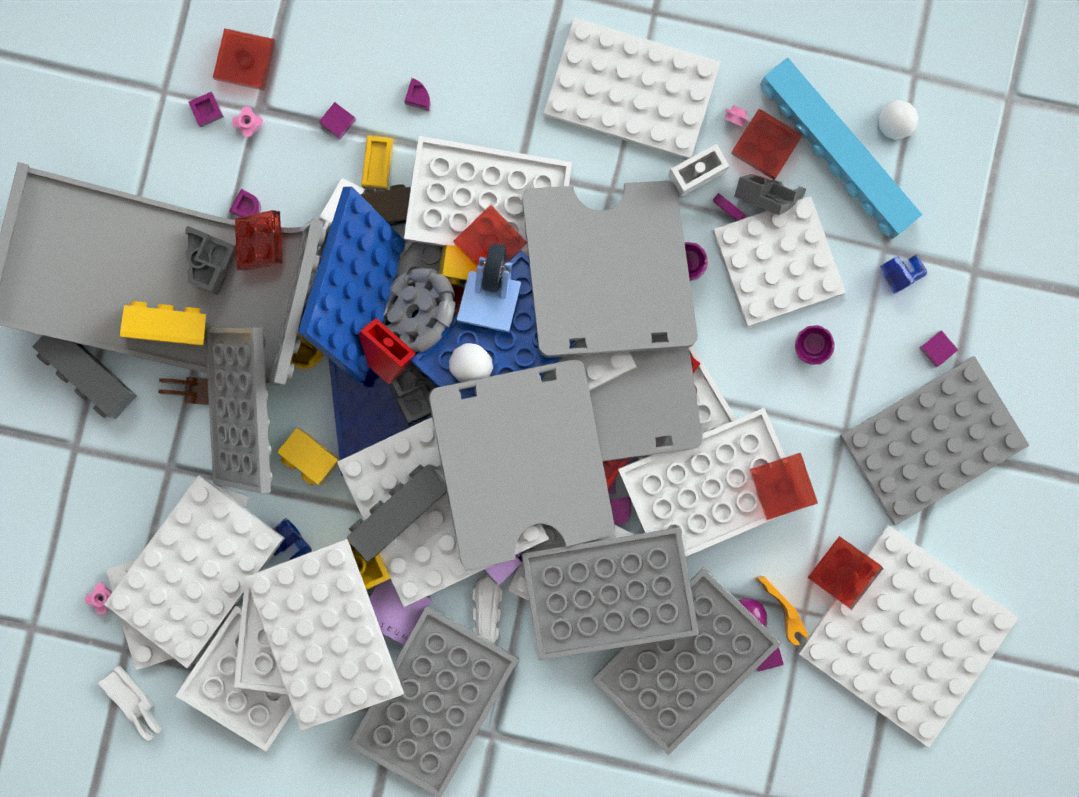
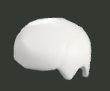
M901 100L888 103L882 108L878 116L879 129L886 137L893 140H901L911 136L915 132L919 121L916 109L910 103Z
M466 343L453 351L449 360L450 372L460 382L490 377L493 369L492 358L477 344Z

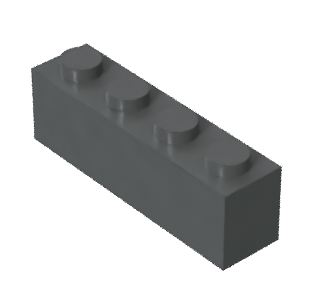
M42 335L32 346L38 352L36 357L45 365L49 366L51 364L57 369L55 374L65 383L70 381L76 387L75 393L82 399L92 401L95 404L93 409L103 418L107 416L117 418L137 397L128 386L82 344Z
M420 464L409 474L412 479L405 485L401 482L389 492L392 497L385 503L380 500L369 510L372 515L365 521L360 518L349 528L352 533L346 538L367 562L375 558L447 493L445 481L431 465L423 467Z

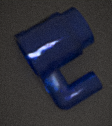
M917 254L908 259L914 268L913 272L909 271L905 262H902L899 256L880 266L893 294L898 293L927 275V269Z
M284 518L273 528V530L285 538L274 552V556H277L280 552H285L293 544L299 551L289 558L290 560L312 552V548L302 538L299 530L289 519Z

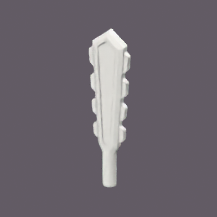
M487 574L476 582V587L473 589V600L476 602V607L473 609V619L476 621V627L473 628V632L495 644V640L499 638V629L496 627V623L501 617L498 603L502 601L503 590Z

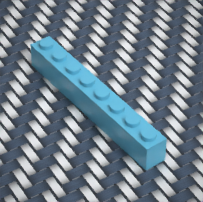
M788 57L764 76L760 83L764 95L768 99H773L778 104V110L786 119L790 118L796 125V132L802 138L806 137L812 144L813 152L818 157H823L829 164L830 172L835 177H840L843 180L847 192L853 197L856 196L861 201V206L865 213L871 217L873 216L879 222L878 227L886 236L890 235L894 239L923 215Z

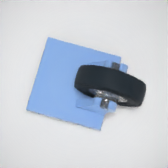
M492 243L487 258H479L477 272L469 271L457 322L509 333L521 282L511 280L512 263L506 262V246Z

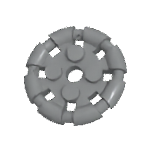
M419 268L412 270L411 274L403 273L392 281L390 286L391 296L388 299L382 322L415 353L430 349L443 337L441 334L446 327L449 328L455 311V302L453 301L455 293L449 280L443 274L438 275L436 270ZM395 297H399L394 303V305H392L391 303L393 302ZM419 308L418 314L412 318L413 312Z

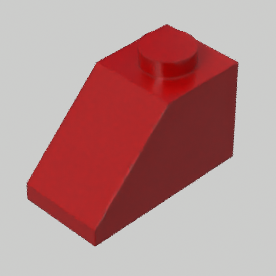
M377 318L359 332L369 367L388 384L392 383L404 372L416 354Z

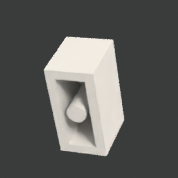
M714 144L671 168L668 177L676 186L677 192L682 198L725 174L729 164L718 145Z

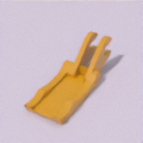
M761 575L755 577L763 585L764 590L774 596L783 607L786 638L792 644L800 645L794 634L799 632L808 638V633L798 612L766 577Z

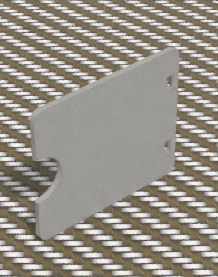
M672 182L624 183V193L620 202L613 208L602 211L585 206L576 196L573 186L531 188L524 192L522 203L538 348L543 356L551 358L689 348L696 343L698 334L677 189ZM666 334L667 342H651V335ZM584 340L585 348L569 349V341Z
M666 334L651 335L652 343L667 342ZM689 348L630 352L637 368L589 391L602 462L690 450L699 447L702 443V430ZM671 436L673 445L656 447L655 438Z
M571 359L434 388L429 393V405L460 562L465 568L474 570L515 560V547L518 538L525 529L535 524H547L553 527L560 534L565 547L605 538L613 533L614 520L585 366L581 361ZM554 370V380L541 381L539 373ZM475 387L476 396L461 399L459 390Z

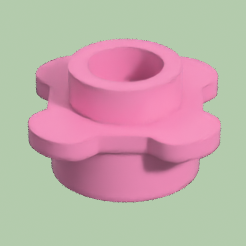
M732 105L731 110L725 109L727 113L724 119L743 127L745 121L749 120L745 116L747 111Z
M248 106L243 107L241 113L232 119L233 127L239 128L245 137H251L263 124L262 118L256 116Z
M97 583L95 590L91 594L86 595L85 602L87 605H92L96 608L98 614H105L108 611V607L104 603L112 594V591L106 588L104 583ZM100 596L103 597V601L99 600Z

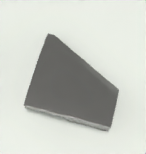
M749 174L739 178L734 197L774 214L781 215L791 209L805 195L806 188L799 186L797 189L792 190L785 187L781 181Z
M187 226L185 234L188 235L189 250H186L187 260L189 261V269L187 271L188 283L218 295L238 247Z
M410 363L404 372L392 383H387L407 425L431 414L428 397L429 393L434 388H437L429 378L424 377L420 370Z

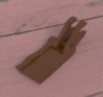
M186 377V380L159 378V382L186 386L185 391L158 389V393L185 396L184 403L209 405L207 378Z

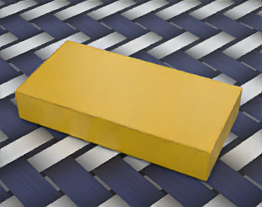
M367 135L361 182L362 188L388 190L393 138Z

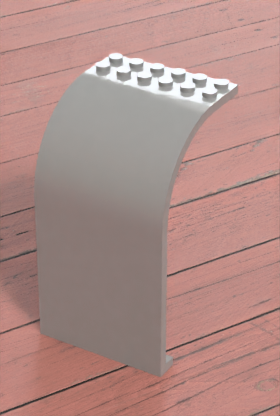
M18 162L0 231V326L207 373L205 331L203 346L120 337L124 305L130 306L131 301L146 302L147 308L155 309L158 308V304L173 305L174 311L182 312L185 311V307L200 308L201 314H206L205 327H263V334L266 338L264 361L267 364L265 382L268 385H285L286 381L291 380L294 364H290L292 354H297L301 337H297V332L305 311L303 310L304 302L309 298L313 283H309L310 276L313 272H316L319 263V256H315L316 250L319 245L322 246L326 230L322 229L323 221L313 218L304 226L294 228L265 226L231 220L30 168L28 164ZM187 226L238 247L218 295L188 283L187 271L189 269V261L187 260L186 250H189L188 235L185 234Z

